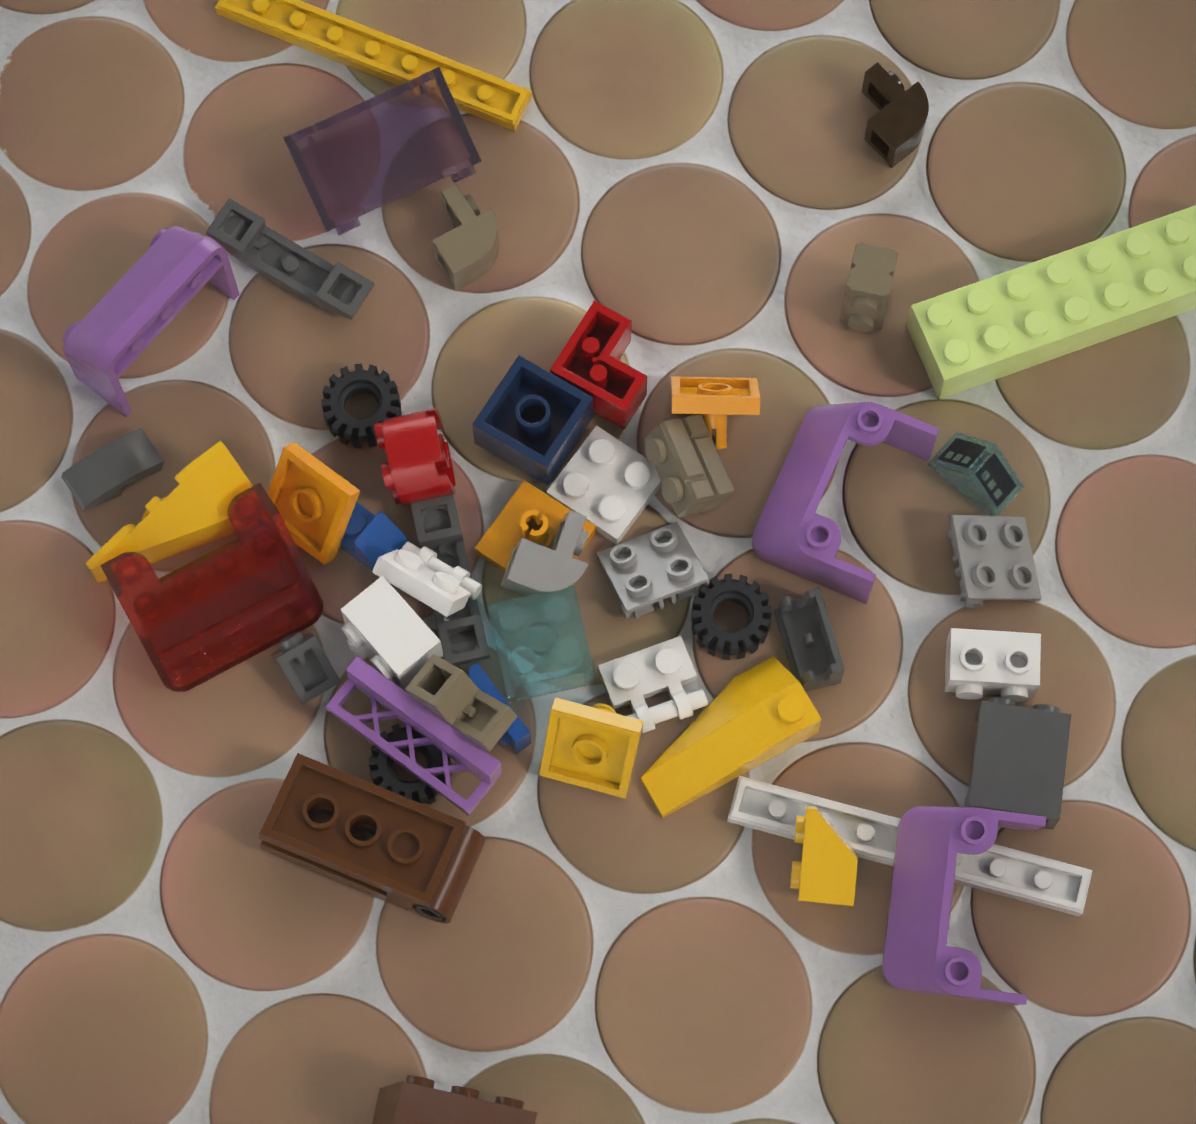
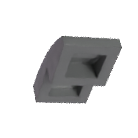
M142 428L86 456L64 471L61 478L83 511L120 496L125 485L160 471L164 461Z

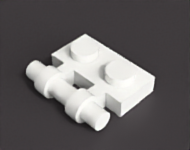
M406 542L400 550L396 549L378 557L372 573L379 577L383 575L390 584L446 617L463 609L468 598L475 600L483 587L482 584L470 578V572L460 566L453 568L437 559V553L426 546L419 548L410 542Z
M681 636L598 665V672L612 708L616 710L631 705L633 714L627 717L644 721L642 734L654 730L655 724L678 716L682 720L693 716V710L708 705L703 689L686 694L682 687L697 681V674ZM668 691L671 700L648 708L645 699Z

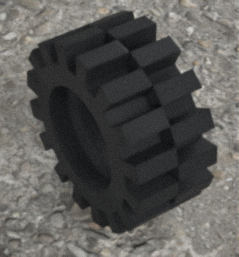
M354 364L355 371L349 372L346 366L340 369L341 377L338 378L333 374L329 378L330 387L324 386L322 392L324 399H321L326 425L329 426L330 433L334 437L338 435L340 442L345 445L352 441L354 448L362 449V442H368L369 448L375 447L376 435L374 424L402 415L397 385L394 380L390 381L389 374L384 370L379 374L377 366L369 364L367 371L363 370L362 364ZM369 393L377 399L379 403L378 409L373 416L368 419L357 420L346 413L345 405L354 394Z
M725 574L724 580L720 581L716 576L710 579L708 586L703 584L699 589L698 596L694 597L691 611L692 633L697 635L699 646L701 648L703 646L708 647V654L714 657L717 652L722 654V659L730 660V655H737V660L745 658L746 652L750 651L753 654L758 650L759 644H763L767 638L772 615L771 605H768L769 597L766 591L760 592V585L756 581L752 585L747 583V576L740 575L739 580L732 579V574ZM726 602L738 603L747 611L748 622L741 630L735 632L722 630L714 620L715 610Z
M399 723L391 726L392 732L387 734L383 731L380 734L388 742L408 740L406 727L400 728ZM412 729L413 739L424 738ZM372 745V756L369 757L368 765L374 785L421 804L428 801L430 805L436 801L435 796L438 793L420 779L412 782L399 779L393 772L394 760ZM436 746L414 747V750L419 751L426 757L428 768L443 766L442 751ZM409 748L398 749V750H400L401 752H404V751L409 750ZM448 756V764L451 765V759ZM445 774L435 776L446 785Z

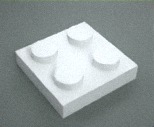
M596 425L548 488L546 494L572 511L587 516L586 520L596 525L598 533L618 545L660 489L662 481L655 465L650 464L647 458Z

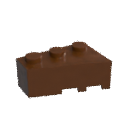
M408 1075L406 1082L401 1081L379 1089L372 1124H535L537 1112L524 1110V1102L521 1100L497 1096L494 1103L478 1099L479 1091L471 1088L452 1086L451 1092L434 1089V1080Z

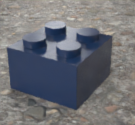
M519 355L473 422L474 443L548 486L594 417L593 397Z

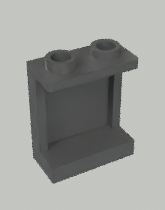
M993 697L988 699V701H981L976 711L975 721H977L970 784L964 807L1046 817V826L1043 828L1053 830L1060 820L1071 714L1060 713L1058 707L1047 704H1037L1033 708L1015 706L1013 700L1001 697Z

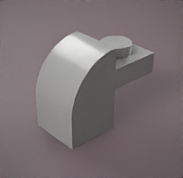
M570 510L561 519L551 549L521 538L514 546L500 586L536 599L557 596L572 586L583 575L588 566V563L572 557L573 554L579 556L586 543L588 531L582 528L587 516Z

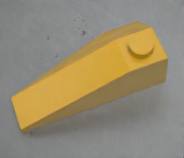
M221 440L174 477L179 485L167 497L160 499L154 496L145 505L147 510L144 512L141 522L136 526L128 524L122 527L86 562L89 571L98 583L223 538L237 529H246L258 519L259 512L263 507L259 494Z
M772 656L735 676L643 774L640 780L660 815L664 818L818 734L822 719L800 682Z

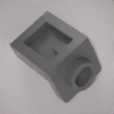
M296 631L277 642L276 645L279 650L272 653L271 656L275 663L279 665L301 704L307 703L341 682L313 634L308 632L302 635L300 631Z

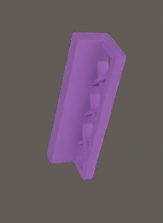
M356 656L345 669L348 676L347 681L326 705L327 711L469 816L502 775L501 762ZM358 688L371 698L372 713L353 716L341 706L352 692ZM377 703L387 711L378 712ZM398 718L406 724L408 740L388 742L380 736L379 721ZM373 722L374 731L364 723ZM412 729L424 738L413 739ZM436 746L442 751L443 766L424 769L416 763L414 747ZM409 748L410 758L398 749ZM448 756L459 764L449 765ZM469 771L482 782L470 797L465 800L452 790L450 774ZM445 774L446 785L435 776Z

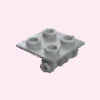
M950 516L951 530L947 535L952 543L954 553L952 557L953 564L959 565L954 571L955 576L962 577L959 580L961 589L959 597L960 601L965 602L966 608L981 607L984 605L983 600L1042 599L1025 517Z
M677 521L596 553L621 600L619 604L626 619L633 616L636 620L641 615L654 611L653 603H656L659 610L664 609L663 599L668 598L671 605L677 604L676 596L679 600H682L694 594L698 595L703 584L708 586L707 582L710 581Z

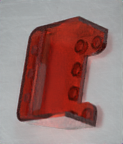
M261 483L237 494L229 503L227 516L237 536L236 539L158 579L149 560L137 552L123 553L100 565L161 681L172 691H188L276 645L284 637L296 631L301 632L312 626L322 615L323 601L279 510Z

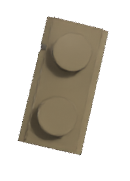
M864 243L855 245L840 321L850 329L862 333L882 329L898 253L895 250Z
M701 414L688 416L683 419L663 421L644 439L646 458L650 464L655 465L662 481V495L665 501L672 505L677 518L690 516L697 512L699 514L713 511L735 493Z

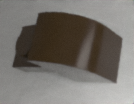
M877 62L865 71L861 91L880 110L868 119L864 140L893 168L911 154L921 142L928 116L929 103L926 92L919 82H916L905 91L899 77L891 71L887 72Z

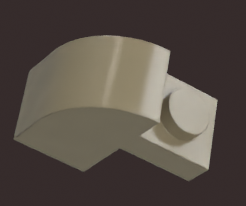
M455 183L441 191L443 210L455 228L433 239L432 242L436 261L454 290L457 291L478 280L491 269L498 255L499 241L497 221L492 208L481 214L473 197L470 194L464 196Z
M435 654L430 657L405 688L413 698L488 752L492 750L518 717L509 706L479 690L462 669Z

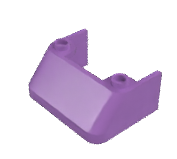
M179 226L160 230L154 236L150 248L81 322L73 323L63 336V342L65 343L63 352L75 377L127 417L132 412V409L118 378L200 289L209 281L233 300L240 295L226 249L211 237Z
M874 402L819 405L809 410L804 417L754 529L752 548L756 556L768 564L867 604L876 574L835 558L841 544L840 529L831 519L815 513L847 439L864 446H875L883 442L929 461L939 428Z
M917 806L908 810L902 816L897 831L882 961L883 975L891 986L899 990L1016 1006L1026 1005L1027 995L980 989L982 968L978 958L967 949L947 946L957 853L978 855L986 852L995 843L998 827L1036 832L1046 826V817L974 807Z

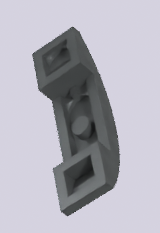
M230 198L206 231L207 236L214 239L227 252L266 279L303 300L336 315L352 320L374 287V282L345 265L337 262L334 266L267 227L264 218Z
M453 494L410 503L419 547L423 548L426 546L437 553V559L453 568L460 566L470 572ZM468 598L463 609L447 617L434 610L445 661L457 666L490 658L477 599L472 600Z

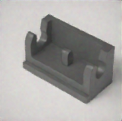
M820 587L808 589L804 593L805 597L791 601L790 596H786L780 600L779 608L774 609L792 675L800 682L805 692L840 684L844 673V666Z

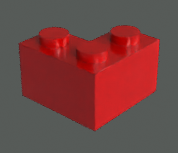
M594 300L552 365L550 373L592 396L593 413L625 430L647 396V375L619 361L631 342L632 320Z

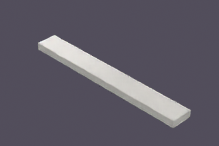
M739 776L727 822L794 840L797 815L806 816L807 805L816 806L858 857L894 866L899 818ZM993 844L989 850L978 855L957 853L954 883L1081 917L1093 870Z

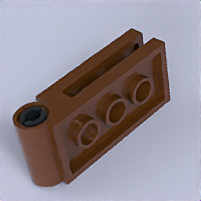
M297 753L259 833L262 840L260 844L261 850L405 910H408L410 907L417 914L444 924L451 922L486 842V838L480 832L467 826L466 822L299 753ZM317 814H326L332 818L323 824H318L311 820ZM359 831H367L374 837L368 841H359L353 838V835Z

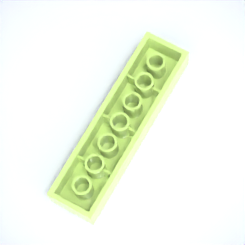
M1196 205L911 305L906 327L938 399L940 400L1195 309Z

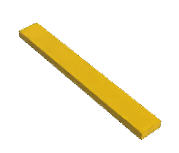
M219 0L215 6L216 13L219 16L512 131H516L532 99L531 90L301 0Z

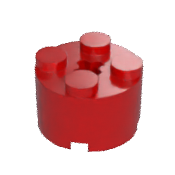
M436 408L385 419L383 422L374 424L378 446L380 449L385 450L388 461L381 464L384 483L387 489L392 490L396 505H407L455 494L456 491L453 486H456L453 462L448 441L445 442L443 435L437 432V430L444 429Z

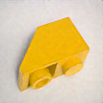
M807 805L806 816L797 815L794 843H803L802 862H792L790 888L799 889L798 901L854 906L858 856L816 806Z

